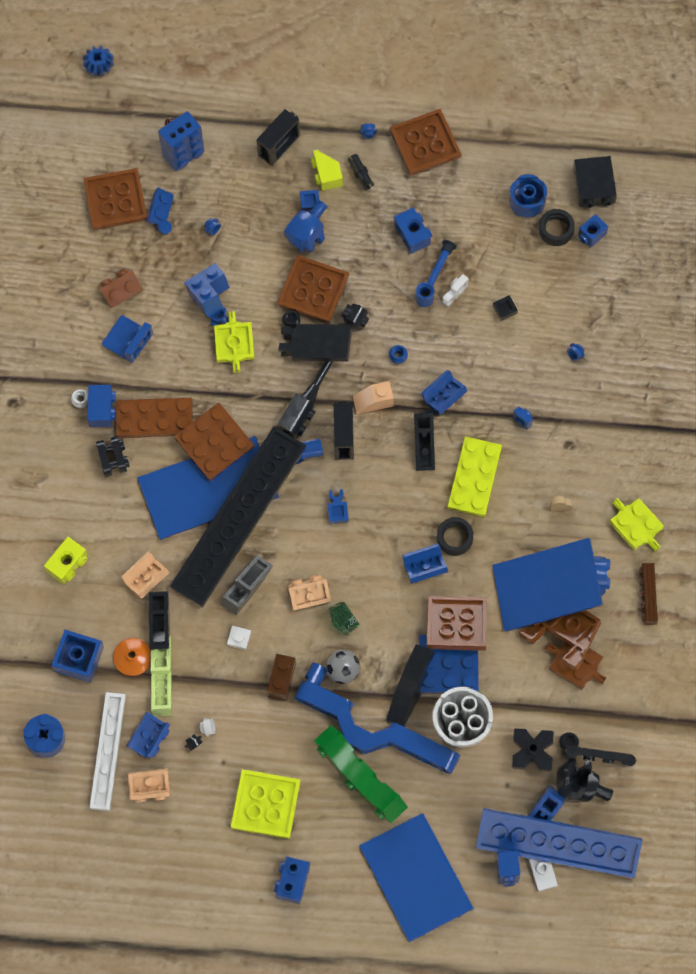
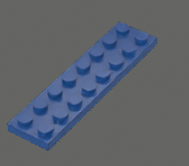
M483 808L476 848L493 852L518 851L519 857L635 878L643 840L640 837Z

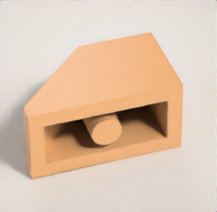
M390 381L370 385L354 394L353 401L356 414L394 407Z

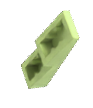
M170 636L169 649L151 650V711L155 717L172 716Z

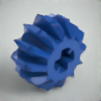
M94 45L92 47L93 50L87 49V54L83 55V65L89 74L93 73L95 77L98 73L104 76V72L110 73V67H113L114 64L113 55L109 49L103 50L101 45L98 49Z

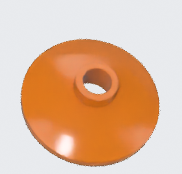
M137 638L123 640L114 650V665L119 672L127 676H138L144 673L151 665V650L148 644ZM134 652L136 655L134 658H129V653Z

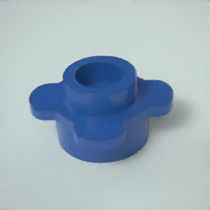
M225 307L211 316L212 326L229 322Z

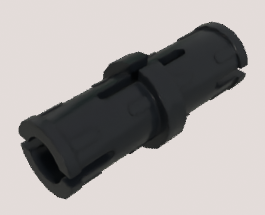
M358 154L351 155V158H348V162L354 170V176L359 179L364 190L371 189L370 185L373 187L374 182L368 174L367 167L363 165Z

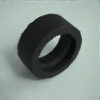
M552 209L547 211L539 223V234L542 240L552 246L567 244L574 234V220L565 210ZM552 219L563 220L567 224L568 230L564 235L553 236L546 230L547 222Z
M451 517L443 521L437 531V542L440 549L452 556L466 553L473 544L474 532L472 526L460 517ZM452 526L463 528L467 535L465 543L458 547L448 545L444 540L445 531Z

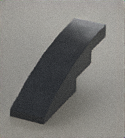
M418 644L415 645L393 696L386 718L388 722H394L405 727L422 694L420 689L428 675L426 670L435 654L433 650Z

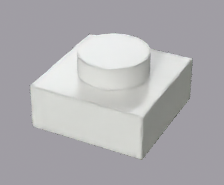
M232 626L227 646L247 650L251 630Z

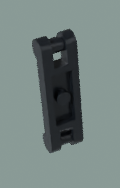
M565 746L562 750L563 755L568 758H575L577 755H581L583 760L595 761V758H603V763L614 764V760L621 761L626 766H633L636 763L635 756L627 753L576 746Z

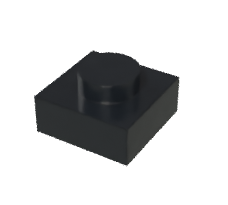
M510 295L493 302V307L501 321L518 314V309Z

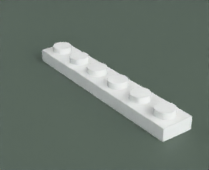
M106 692L90 810L110 811L126 694Z

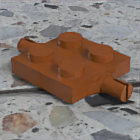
M551 643L547 645L545 650L555 655L554 661L549 667V670L581 690L592 678L601 684L605 682L607 677L597 672L598 665L603 659L602 655L589 648L579 669L575 671L565 665L562 660L573 648L572 646L565 643L559 649Z

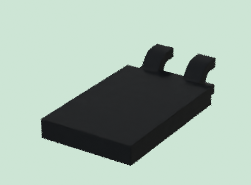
M296 324V329L282 326L281 335H283L284 340H291V345L279 343L278 350L281 351L282 357L292 356L293 361L348 362L353 328L352 325Z

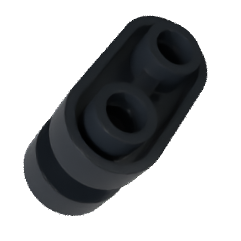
M118 436L112 437V443L104 445L103 440L96 442L105 477L112 476V469L119 468V472L124 473L130 467L128 457H123L122 450H125L123 439H119ZM114 451L116 461L109 462L107 452Z

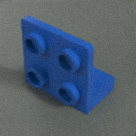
M121 315L103 340L102 346L133 364L152 337V326L146 322L141 326Z

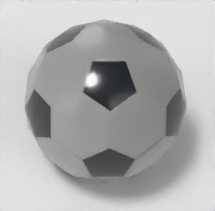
M346 649L333 652L328 657L325 666L329 678L338 684H348L358 677L361 668L358 657L352 651Z

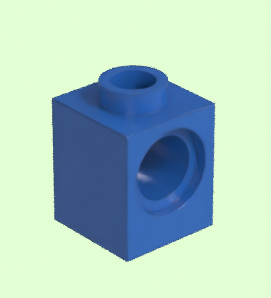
M596 214L579 227L578 236L583 244H588L590 247L594 246L607 234L608 225ZM594 230L596 233L590 234L588 231Z

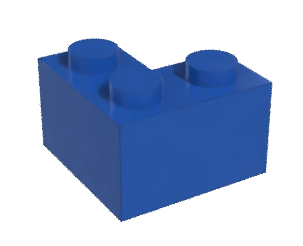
M216 263L184 282L190 298L207 318L223 309L219 294L230 287L224 272Z

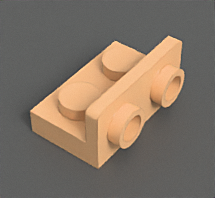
M320 574L311 576L310 580L302 581V579L293 580L290 585H287L293 610L331 602L325 576L321 577Z

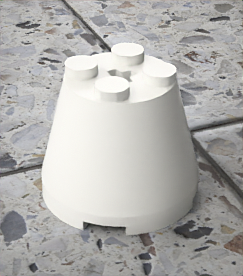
M456 687L446 691L440 696L433 710V725L437 734L442 740L456 747H470L481 742L488 735L493 722V711L488 699L479 692L469 689V687Z

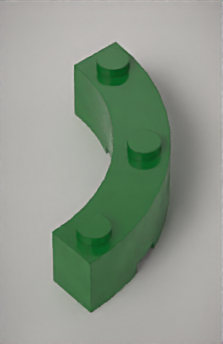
M332 725L314 740L318 747L316 749L318 754L322 758L326 757L346 780L344 784L351 791L355 790L375 810L374 813L380 820L386 819L391 824L408 808L401 796L385 782L382 784L377 779L376 773L364 760L359 759L353 753L354 749L342 733Z

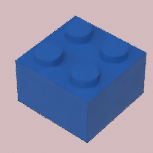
M64 630L51 665L54 672L91 683L104 649L101 640Z

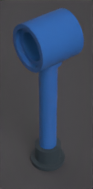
M443 240L442 252L428 281L420 283L416 288L415 301L421 307H428L433 303L435 292L433 286L448 255H451L452 251L456 249V245L449 240ZM427 293L429 294V296L424 297L421 294Z

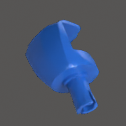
M318 200L310 213L301 210L284 230V236L297 250L312 252L315 249V242L321 244L324 241V225L319 218L328 206Z

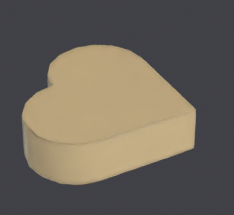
M556 496L551 499L550 512L568 511L573 508L571 499L563 496Z

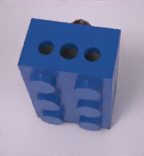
M189 111L175 119L167 118L164 123L165 126L158 131L162 156L176 172L178 169L185 168L194 158L197 159L202 156L203 152H205L201 126Z

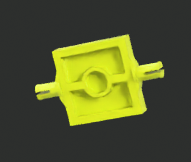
M230 311L228 312V323L214 325L217 363L231 362L233 373H236V366L237 372L240 373L241 361L255 359L252 323L236 322V312L232 311V318Z
M619 498L612 502L619 510V513L610 519L609 523L634 551L645 544H649L655 552L661 548V545L657 543L654 537L663 530L664 525L640 498L627 506Z

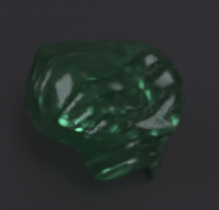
M339 602L329 607L331 625L338 632L349 636L350 633L360 626L345 602Z

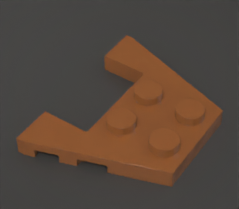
M584 610L534 624L528 629L523 628L519 631L520 637L531 644H534L546 631L566 642L573 648L562 658L563 663L577 671L601 625V621L598 617Z

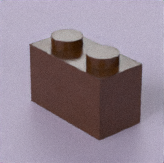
M276 654L267 690L268 697L288 701L296 667L295 657Z

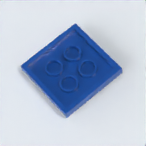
M419 635V645L427 648V635ZM431 649L435 654L426 670L428 675L420 689L422 694H443L456 687H469V689L479 692L478 650Z

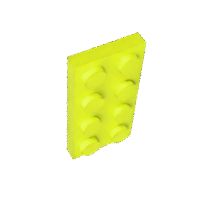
M465 437L448 503L449 510L485 518L502 449L501 444Z

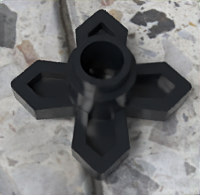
M515 728L513 742L521 750L512 756V769L524 770L529 763H534L539 771H551L553 758L544 750L553 745L554 732L542 730L533 739L526 729Z

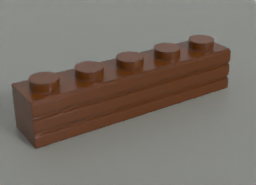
M642 563V566L639 567V574H642L640 586L643 589L641 590V598H643L641 608L644 609L642 621H644L645 625H657L654 563Z

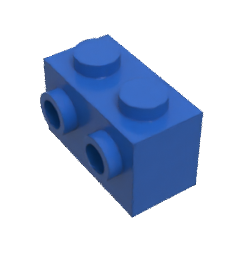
M88 385L89 427H112L113 420H116V409H113V403H116V391L112 390L111 385Z
M287 856L285 862L281 861L279 873H282L281 879L276 881L274 887L277 899L301 904L310 870V862Z

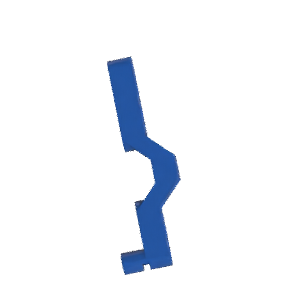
M317 663L311 664L305 675L307 682L302 681L294 698L336 719L342 735L355 751L364 755L391 746L445 773L452 774L460 758V755L455 751L394 722H391L389 728L374 733L355 725L350 712L354 704L321 687L320 684L327 673L326 668Z

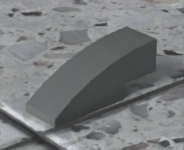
M257 555L223 596L221 605L237 616L262 584L273 565Z

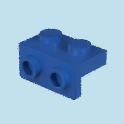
M446 370L421 395L425 404L441 415L468 390L465 385L453 378L451 371Z
M439 544L402 555L404 568L411 584L448 572Z
M145 712L126 747L145 759L155 757L160 749L159 744L161 740H164L169 734L170 730L168 728L170 724L162 722L150 713Z

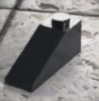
M433 410L413 411L416 471L435 470Z

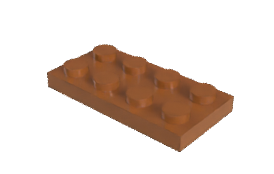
M192 397L116 400V432L118 438L175 436L193 422Z

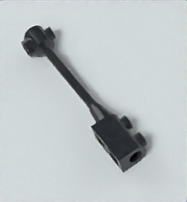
M347 304L340 316L344 318L343 322L345 325H352V330H359L360 327L364 328L370 319L366 317L368 311L358 304ZM325 361L314 382L310 384L302 396L295 393L276 428L293 438L303 435L307 428L304 426L306 420L311 421L316 412L313 408L319 386L334 361Z

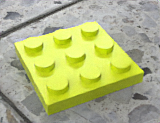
M242 769L231 829L290 839L301 779Z

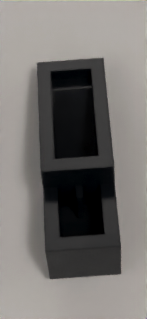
M149 592V649H169V592Z

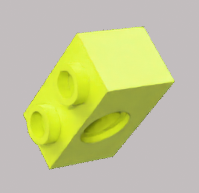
M67 537L45 563V571L64 585L67 581L69 582L73 579L79 566L82 567L88 559L87 551L70 537ZM65 559H72L69 565L63 564Z

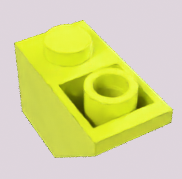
M313 150L314 157L311 158L312 168L317 170V174H315L316 184L321 186L322 191L343 187V177L339 162L318 150Z

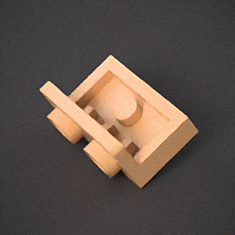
M147 552L121 576V579L133 593L142 599L169 574V571L150 552Z
M168 768L128 772L130 800L144 802L147 798L164 800L166 796H170Z

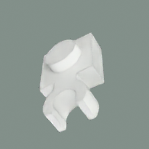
M463 274L459 279L455 278L450 285L451 290L443 296L442 303L449 307L454 299H457L468 287L469 278Z

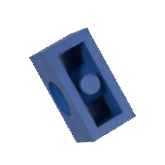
M414 207L394 216V226L410 254L431 245L432 237L430 229L428 227L425 228L422 223L424 222L420 212H416ZM416 228L418 231L412 232L410 229Z
M518 851L498 852L496 860L498 883L503 884L504 887L515 886V883H519L520 879Z

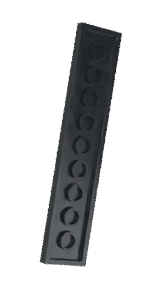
M275 426L272 428L171 583L170 588L199 606L204 607L307 448L305 444Z

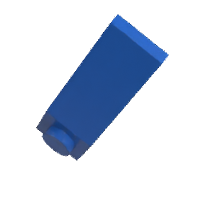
M549 785L527 816L551 821L564 804L565 797L559 795L558 791Z

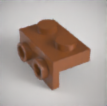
M124 268L116 273L117 276L115 278H107L100 282L101 286L98 287V290L101 291L110 308L143 290L133 270H126Z

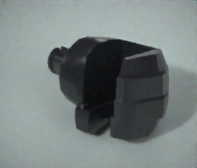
M569 758L563 765L558 767L556 786L559 795L581 802H589L594 796L608 802L611 800L613 790L599 784L600 777L592 770V763L586 760L583 767L577 768L575 767L576 759Z

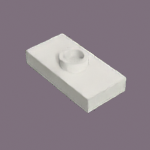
M528 858L538 892L558 887L551 862Z

